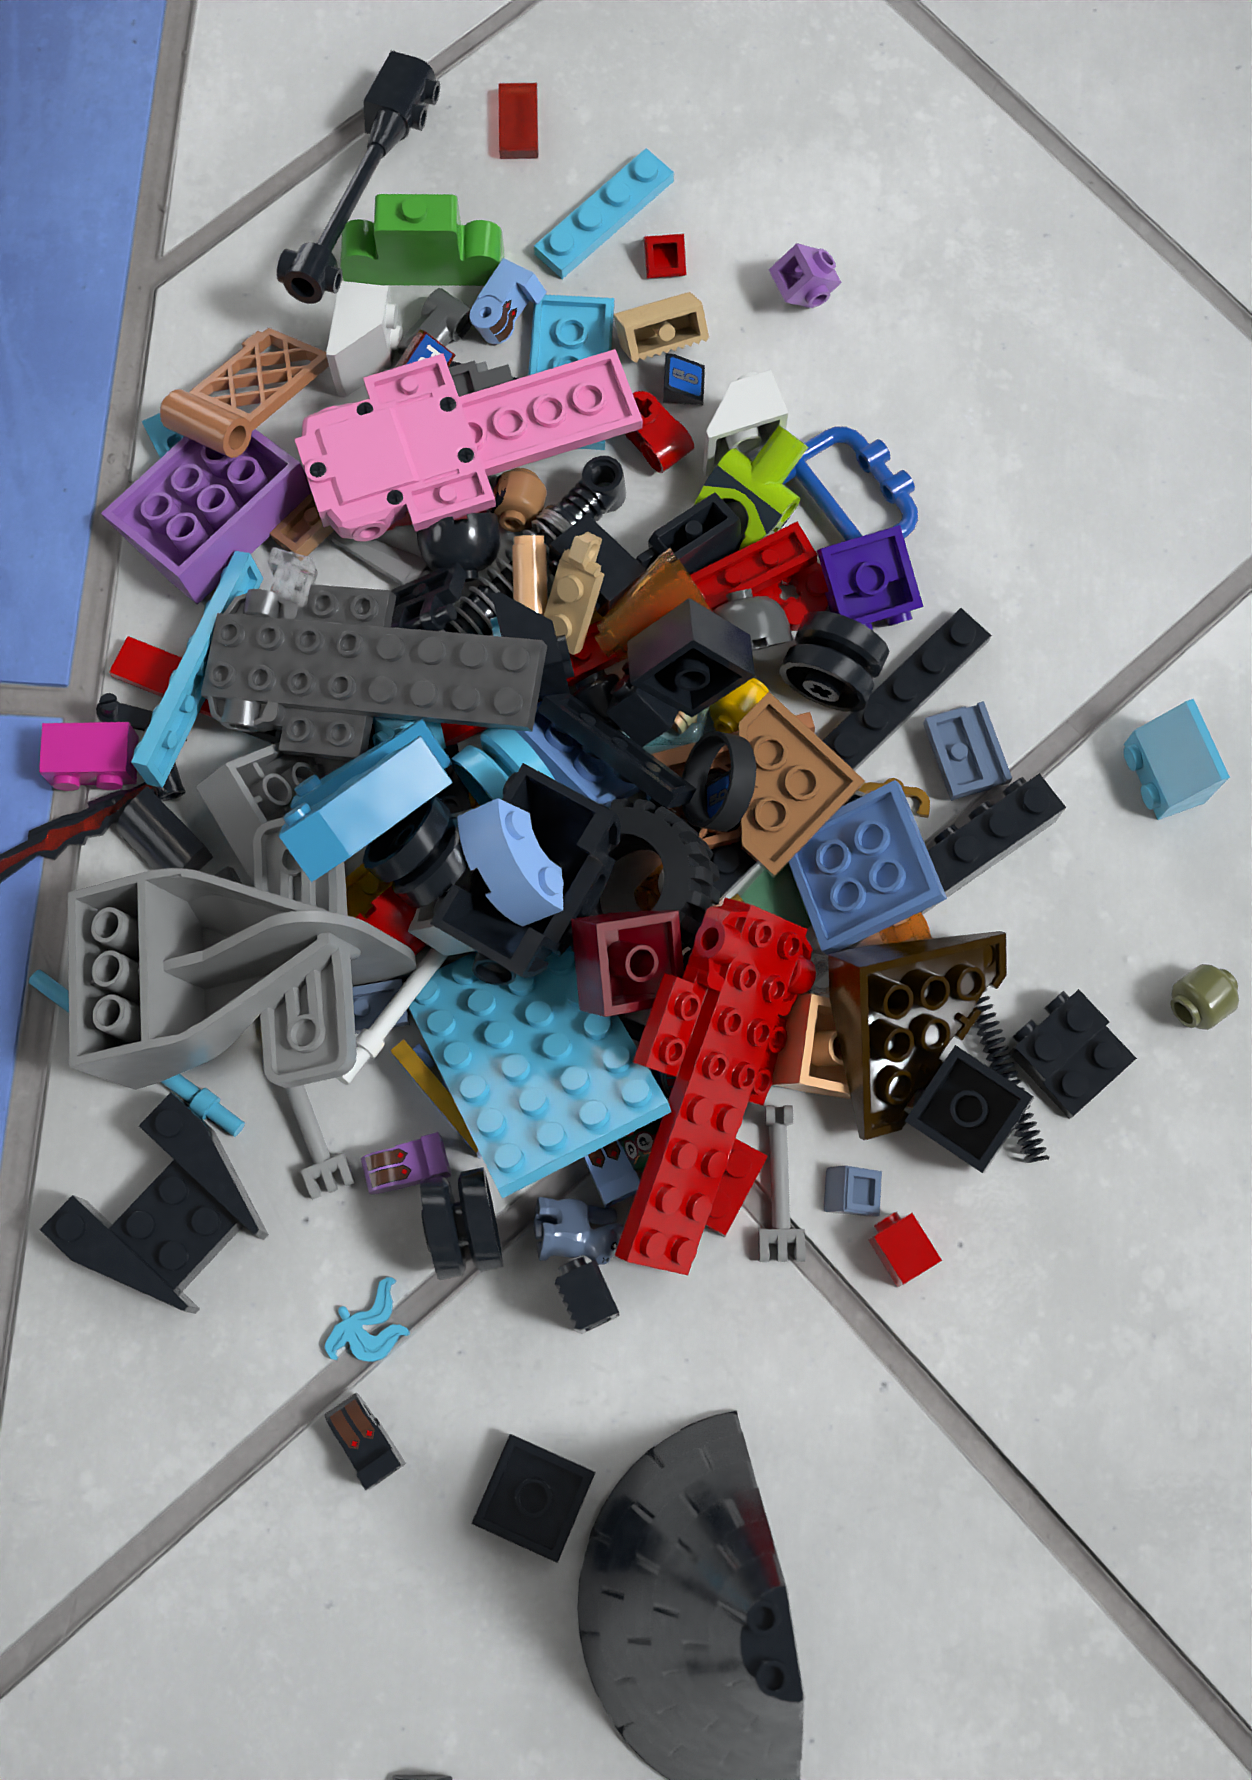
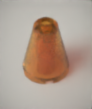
M671 548L662 552L596 624L600 633L595 635L594 638L608 658L613 654L620 660L627 658V642L688 598L713 612L680 560L677 559L671 563V561L676 559Z

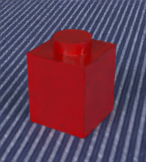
M896 1211L874 1225L878 1234L868 1241L897 1287L904 1285L942 1261L913 1213L901 1219Z

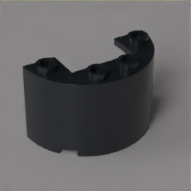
M522 763L518 772L512 773L507 779L503 788L502 800L530 813L532 830L540 848L550 861L562 868L563 911L522 927L504 916L485 896L491 891L483 880L478 868H476L472 874V886L468 892L452 884L449 891H446L438 898L433 909L434 917L430 924L517 975L530 978L547 969L548 963L544 960L552 952L561 956L573 942L571 919L588 917L592 914L605 889L615 860L608 854L611 843L616 846L620 842L621 825L619 817L615 812Z

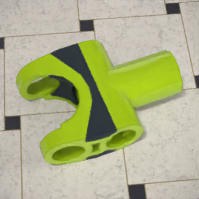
M778 425L753 461L736 448H732L723 456L709 475L694 505L714 492L726 504L740 502L746 508L748 514V527L744 533L746 537L742 541L739 550L781 530L800 502V497L782 483L809 447Z

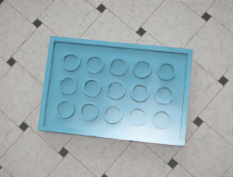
M571 946L561 956L552 952L544 960L548 963L547 969L540 974L530 978H524L516 974L515 981L507 985L489 984L474 975L472 966L475 955L478 952L474 951L438 969L409 1006L413 1018L502 1199L671 1112L669 1103L649 1068L633 1062L637 1048L618 1015L603 1017L579 1010L574 952L571 951Z

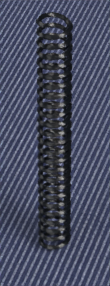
M990 996L979 998L976 1005L989 1000ZM988 1004L975 1008L982 1013L993 1008L994 1005ZM992 1012L980 1015L973 1025L976 1028H980L976 1035L983 1037L979 1042L986 1045L983 1052L990 1053L986 1057V1060L992 1062L989 1067L996 1070L997 1073H1001L1015 1065L1014 1062L997 1065L1011 1058L1012 1054L993 1057L1008 1050L1009 1046L1005 1045L989 1049L1004 1042L1006 1038L1001 1037L987 1040L1002 1033L1003 1030L997 1029L984 1032L998 1025L1000 1021L996 1020L980 1024L996 1016L997 1013ZM1018 1071L1001 1073L1000 1075L1009 1079L1017 1075ZM1021 1079L1011 1080L1016 1085L1022 1081ZM1032 1112L1024 1114L1014 1128L1018 1129L1015 1131L1014 1136L1022 1137L1018 1140L1017 1144L1025 1146L1021 1149L1020 1153L1029 1154L1023 1160L1026 1163L1049 1160L1050 1158L1048 1155L1035 1157L1045 1152L1046 1147L1030 1149L1043 1142L1044 1139L1042 1138L1028 1140L1040 1134V1130L1024 1132L1036 1126L1038 1122L1031 1121L1019 1124L1034 1116Z

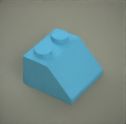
M1194 699L1185 701L1135 729L1124 743L1125 761L1130 770L1136 771L1142 784V799L1148 809H1153L1157 820L1205 804L1230 778Z

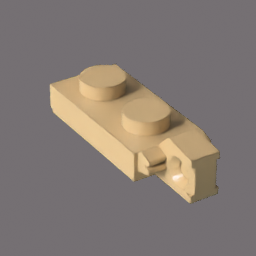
M589 532L575 536L571 549L565 550L559 560L544 614L546 618L552 620L556 636L565 634L568 650L572 655L583 649L604 578V573L600 572L601 565L595 563L602 538Z

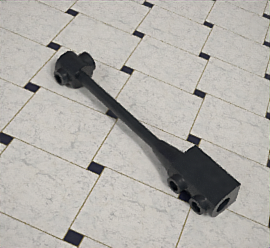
M390 51L363 100L365 133L370 134L367 151L317 243H304L298 251L290 249L282 251L277 265V280L284 284L286 291L296 300L306 304H315L322 299L325 291L334 294L339 291L343 272L341 268H338L337 260L332 253L333 248L381 158L385 157L400 140L405 139L411 128L422 131L427 118V107L423 106L424 103L436 105L438 101L440 81L436 80L433 69L424 60L396 51Z

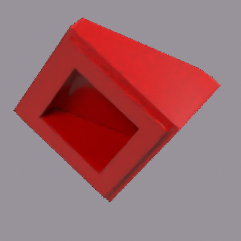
M684 234L643 237L647 278L687 275Z

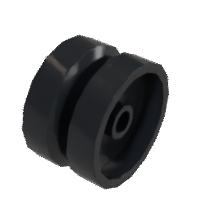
M812 611L804 615L796 632V645L788 649L780 667L779 673L784 682L805 698L827 708L844 712L863 710L875 685L872 679L880 675L890 651L886 642L870 628L844 615L828 611Z
M436 795L370 842L365 849L362 860L364 867L381 882H392L394 893L413 908L426 906L442 896L468 867L460 841L458 818L450 817L451 812L448 806Z
M484 1167L460 1173L458 1178L460 1202H455L451 1184L444 1176L420 1180L423 1230L427 1248L431 1252L435 1272L440 1281L463 1276L466 1269L465 1245H469L473 1264L480 1272L504 1267L499 1231Z

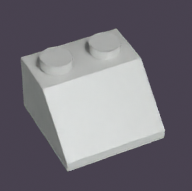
M341 282L336 296L326 352L339 397H347L363 386L364 377L383 372L392 366L394 350H399L397 346L403 338L402 326L397 325L398 305L392 303L389 286Z
M771 370L759 374L757 372H750L731 382L706 430L703 461L705 477L712 473L719 461L732 448H736L753 461L778 425L786 429L788 410Z

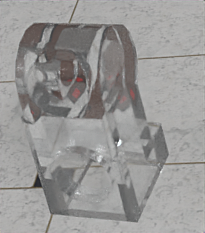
M272 547L267 563L274 579L269 591L281 595L285 600L294 602L298 606L306 607L310 585L315 583L318 575L313 558Z

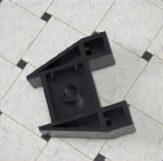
M170 1092L142 1121L139 1127L174 1160L126 1211L111 1224L87 1200L72 1195L39 1230L71 1261L182 1311L196 1314L200 1308L183 1293L186 1287L243 1226L263 1240L269 1234L214 1129L191 1110L183 1100Z

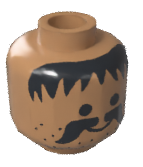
M514 468L503 472L496 478L493 488L496 507L489 508V511L497 515L498 524L507 531L520 532L531 529L532 521H536L537 515L544 508L547 496L546 487L539 477L529 469Z

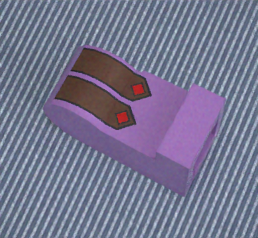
M439 1132L396 1145L395 1148L380 1150L361 1157L368 1192L371 1195L419 1185L420 1180L438 1176L452 1177L443 1139Z

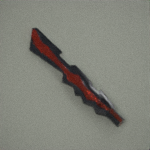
M144 782L132 789L117 790L88 802L89 807L78 813L63 815L30 830L27 841L2 854L0 853V883L37 856L56 860L69 845H85L88 838L103 836L113 823H118L122 812L146 786L157 795L154 786Z

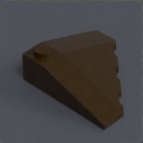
M996 931L869 945L828 954L829 998L859 1138L865 1141L903 1129L907 1123L905 1119L909 1115L904 1109L919 1088L925 1091L944 1061L939 1058L952 1038L956 1037L959 1040H963L981 1014L974 1006L986 988L990 986L998 989L1007 976L1005 932Z

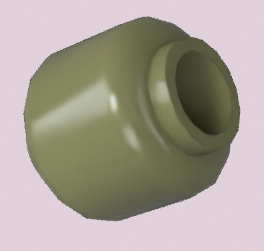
M1201 964L1172 986L1171 1009L1177 1019L1185 1026L1209 1030L1238 1008V983L1235 977L1226 969H1219L1209 964Z

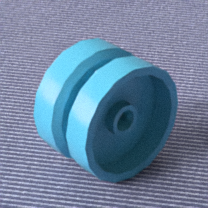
M487 728L480 734L483 751L475 746L467 745L450 759L452 761L451 766L457 777L480 806L497 798L502 800L503 788L507 779L512 773L518 772L522 763L554 779L544 762L515 730Z

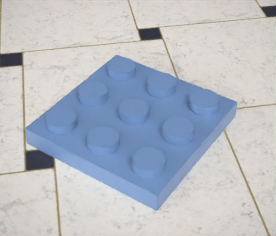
M896 780L842 806L789 861L820 948L826 955L836 953L947 899L901 785Z

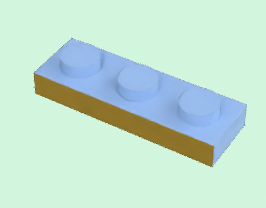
M403 1039L390 1050L392 1055L476 1156L481 1158L482 1156L445 1081L440 1082L430 1071L435 1062L420 1044L412 1049Z

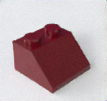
M678 910L616 912L571 919L579 1010L608 1017L651 1009L664 973L683 978L684 967Z

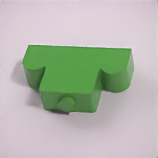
M378 194L375 196L374 222L362 219L348 221L341 236L340 268L343 272V280L346 282L407 286H485L504 258L501 228L496 223L487 220H474L466 225H462L458 198L453 194Z

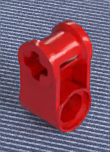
M645 391L634 392L632 394L642 417L643 427L642 429L625 433V436L643 454L646 461L656 472L664 473L694 450L693 439L687 429L672 417L655 396Z

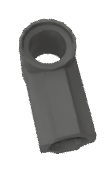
M442 288L434 290L422 308L421 318L399 342L397 346L399 348L398 353L408 362L426 334L444 348L451 340H461L472 326L470 320L471 308Z

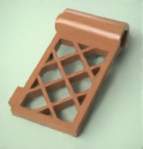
M267 328L264 332L257 331L242 343L243 349L191 391L186 392L182 389H176L170 392L163 399L160 406L161 422L169 430L230 458H236L247 449L254 429L329 367L326 352L271 328ZM271 344L284 349L282 351L262 353ZM312 361L308 365L291 367V362ZM286 363V368L269 371L262 370V366ZM257 367V372L235 375L242 369ZM288 381L282 387L265 389L264 384ZM259 385V390L236 394L235 388ZM230 389V395L209 396L215 391ZM261 403L251 413L237 408L238 406Z

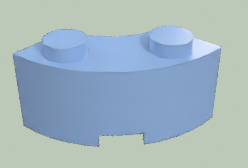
M497 798L457 816L460 841L470 870L478 868L483 880L491 891L485 896L504 916L523 927L563 911L562 868L550 861L540 848L532 830L530 813Z

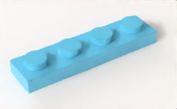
M647 148L644 149L534 245L535 255L563 279L674 182V172Z

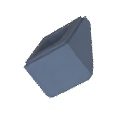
M846 1165L828 1167L825 1179L824 1211L837 1214L880 1216L882 1171Z

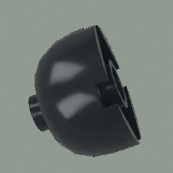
M494 513L467 514V519L453 520V516L446 517L429 528L416 531L421 556L429 568L436 571L458 562L467 573L465 582L478 580V571L492 565L498 557L501 547L500 528L497 515Z

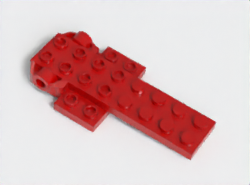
M725 897L722 906H714L706 910L701 927L696 933L695 944L683 978L664 973L633 1062L676 1077L668 1100L671 1112L662 1117L614 1256L626 1262L688 1276L693 1260L696 1257L697 1248L707 1219L711 1213L723 1173L726 1170L727 1161L736 1135L742 1124L748 1101L761 1106L764 1105L772 1085L778 1053L786 1045L787 1032L785 1026L787 1019L778 1015H788L798 995L809 991L815 982L816 967L811 961L812 947L805 937L808 929L752 904Z

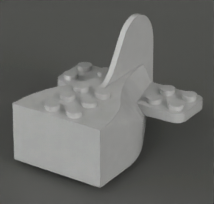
M283 817L267 821L256 830L253 839L254 888L196 870L167 868L146 871L68 892L69 1064L73 1069L137 1090L162 1082L214 1059L228 1049L260 1014L264 1072L270 1082L284 1088H291L341 1077L353 1069L357 1056L352 987L396 979L404 980L410 977L416 969L415 954L411 948L360 919L348 916L344 862L311 882L279 838L281 828L286 824Z

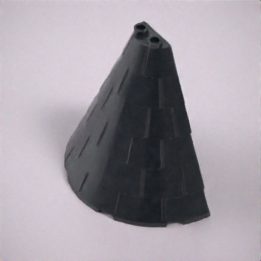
M736 1410L714 1415L687 1425L656 1447L654 1446L629 1468L616 1484L599 1512L589 1536L590 1540L579 1577L577 1605L579 1636L584 1661L595 1692L615 1724L614 1726L626 1742L654 1770L669 1780H800L804 1693L788 1592Z

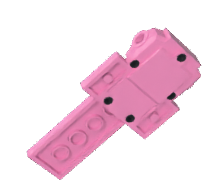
M616 349L460 397L442 353L364 377L363 380L369 399L341 406L327 407L318 413L305 417L302 426V436L294 440L323 527L330 525L341 538L354 539L361 542L370 541L383 535L394 522L405 517L407 511L416 532L429 528L446 517L453 516L454 520L467 516V514L496 507L495 497L487 476L642 429L643 420Z

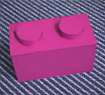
M129 722L42 723L39 773L51 786L63 791L78 790L80 785H96V787L103 790H119L123 788V785L137 784V770L131 761L135 747L139 743V736Z

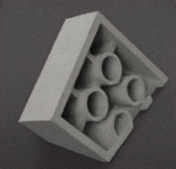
M280 742L225 763L196 785L253 884V839L256 830L263 823L282 818L292 810L290 805L293 797L297 795L294 789L300 783L313 775H317L319 779L326 776L323 764H316L314 757L284 754L278 750Z

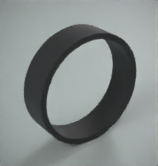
M710 731L704 734L693 746L682 775L683 779L697 789L690 803L682 805L684 815L690 824L695 827L724 832L732 829L743 818L751 802L756 782L755 755L750 743L745 738L724 732ZM727 745L731 759L729 786L722 805L716 814L710 818L705 801L707 777L714 758L721 748Z

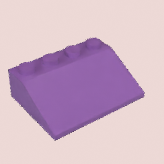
M256 429L252 431L247 449L236 458H230L184 436L101 514L165 578L192 601L199 604L219 585L221 573L228 566L234 552L241 551L252 554L271 536L269 533L312 491L301 463Z

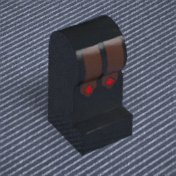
M357 1392L324 1415L332 1433L355 1468L356 1475L365 1490L373 1488L406 1464L378 1418L374 1417Z

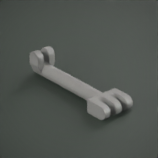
M304 1085L286 1088L314 1165L301 1170L311 1199L321 1197L320 1187L316 1182L317 1178L323 1177L329 1193L338 1190L332 1173L340 1170L342 1181L346 1186L354 1184L355 1180L345 1153L333 1158L330 1157Z
M783 1105V1107L765 1106V1125L769 1126L772 1229L758 1230L759 1262H769V1244H777L778 1262H787V1243H795L794 1257L796 1262H805L806 1259L805 1229H790L787 1126L793 1124L792 1105Z

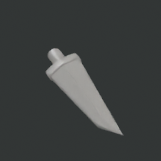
M335 530L329 535L335 544L400 585L432 573L422 557L374 539L359 542L354 539L341 538Z

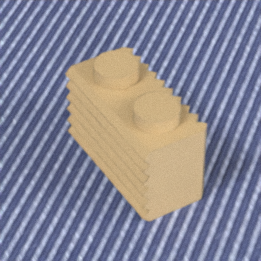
M691 291L614 314L621 349L636 363L639 358L645 360L647 356L653 358L655 353L660 356L662 351L668 354L670 349L676 351L678 346L683 349L686 344L691 347L693 342L699 345L701 340L707 342L709 338L702 302Z

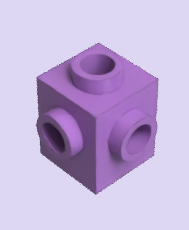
M798 243L768 269L786 303L809 308L818 307L830 298V293L841 284L835 271L836 263L826 250Z

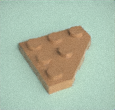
M768 692L738 724V736L745 738L750 743L756 760V782L753 796L746 813L741 819V848L774 878L860 789L865 780L778 699Z

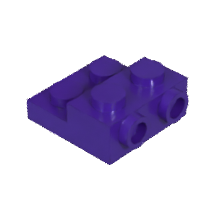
M900 525L817 550L829 591L825 593L830 612L856 620L873 630V622L886 619L888 626H892L913 619L911 611L924 607Z

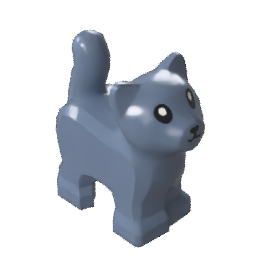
M537 1197L533 1229L535 1239L542 1238V1242H538L537 1245L539 1261H547L550 1256L568 1258L586 1256L591 1261L596 1260L598 1265L609 1263L610 1260L616 1257L614 1255L620 1241V1235L624 1229V1226L620 1223L610 1224L616 1221L617 1211L613 1208L586 1205V1203L578 1199L554 1200ZM589 1222L599 1225H610L591 1229Z

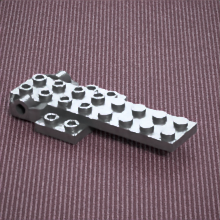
M311 584L307 605L304 607L285 600L277 593L262 589H250L247 593L235 597L224 613H217L201 696L208 700L211 716L227 728L243 732L282 730L278 750L284 754L351 761L367 752L374 716L416 721L423 719L427 722L532 732L547 645L543 640L392 628L391 621L396 595L390 590Z

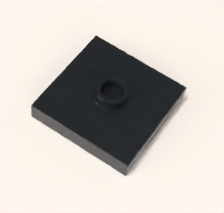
M510 1433L471 1524L558 1563L596 1472Z

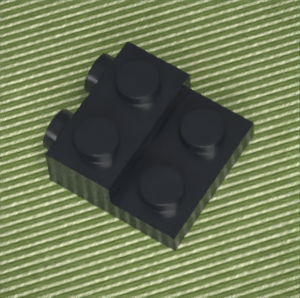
M1079 989L1070 997L1065 991H1062L1044 1008L1050 1015L1042 1023L1037 1025L1031 1019L1012 1036L1018 1044L1008 1052V1054H1012V1058L1069 1119L1075 1116L1137 1059L1106 1026L1110 1021Z

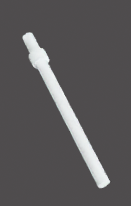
M431 948L369 1029L364 1028L356 1037V1062L348 1074L336 1077L340 1082L349 1085L368 1059H375L385 1046L383 1039L448 956H444L434 948Z

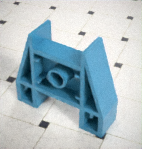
M421 719L329 773L322 779H319L317 775H313L300 783L294 789L297 795L293 797L290 807L292 810L283 817L286 824L282 826L279 838L310 881L313 882L353 856L449 786L452 780L444 769L452 765V761L427 724Z

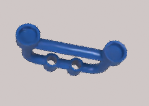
M835 426L804 443L809 448L782 484L784 485L797 477L845 541L863 535L805 462L836 443H845L853 449L860 467L867 473L871 472L880 484V489L885 499L891 504L895 503L899 508L902 518L893 527L901 526L904 539L915 530L918 522V508L909 495L915 490L914 482L905 470H900L893 474L885 463L890 460V452L882 440L876 439L869 444L858 431L849 427Z

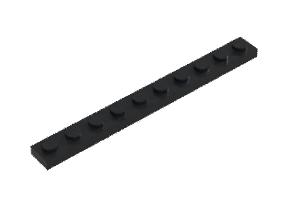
M960 608L871 693L863 710L850 713L822 741L854 771L857 770L989 642L992 635L966 611ZM738 823L737 826H734L729 831L736 830L739 827L740 823ZM741 841L711 849L713 855L710 861L718 866L720 879L713 882V886L721 891L720 901L758 865L741 848Z

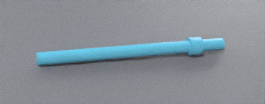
M42 970L35 971L29 979V984L69 1013V991ZM181 1074L161 1082L190 1104L189 1108L203 1120L211 1119L233 1137H236L244 1128L245 1122L220 1104L221 1099L207 1088L201 1090Z

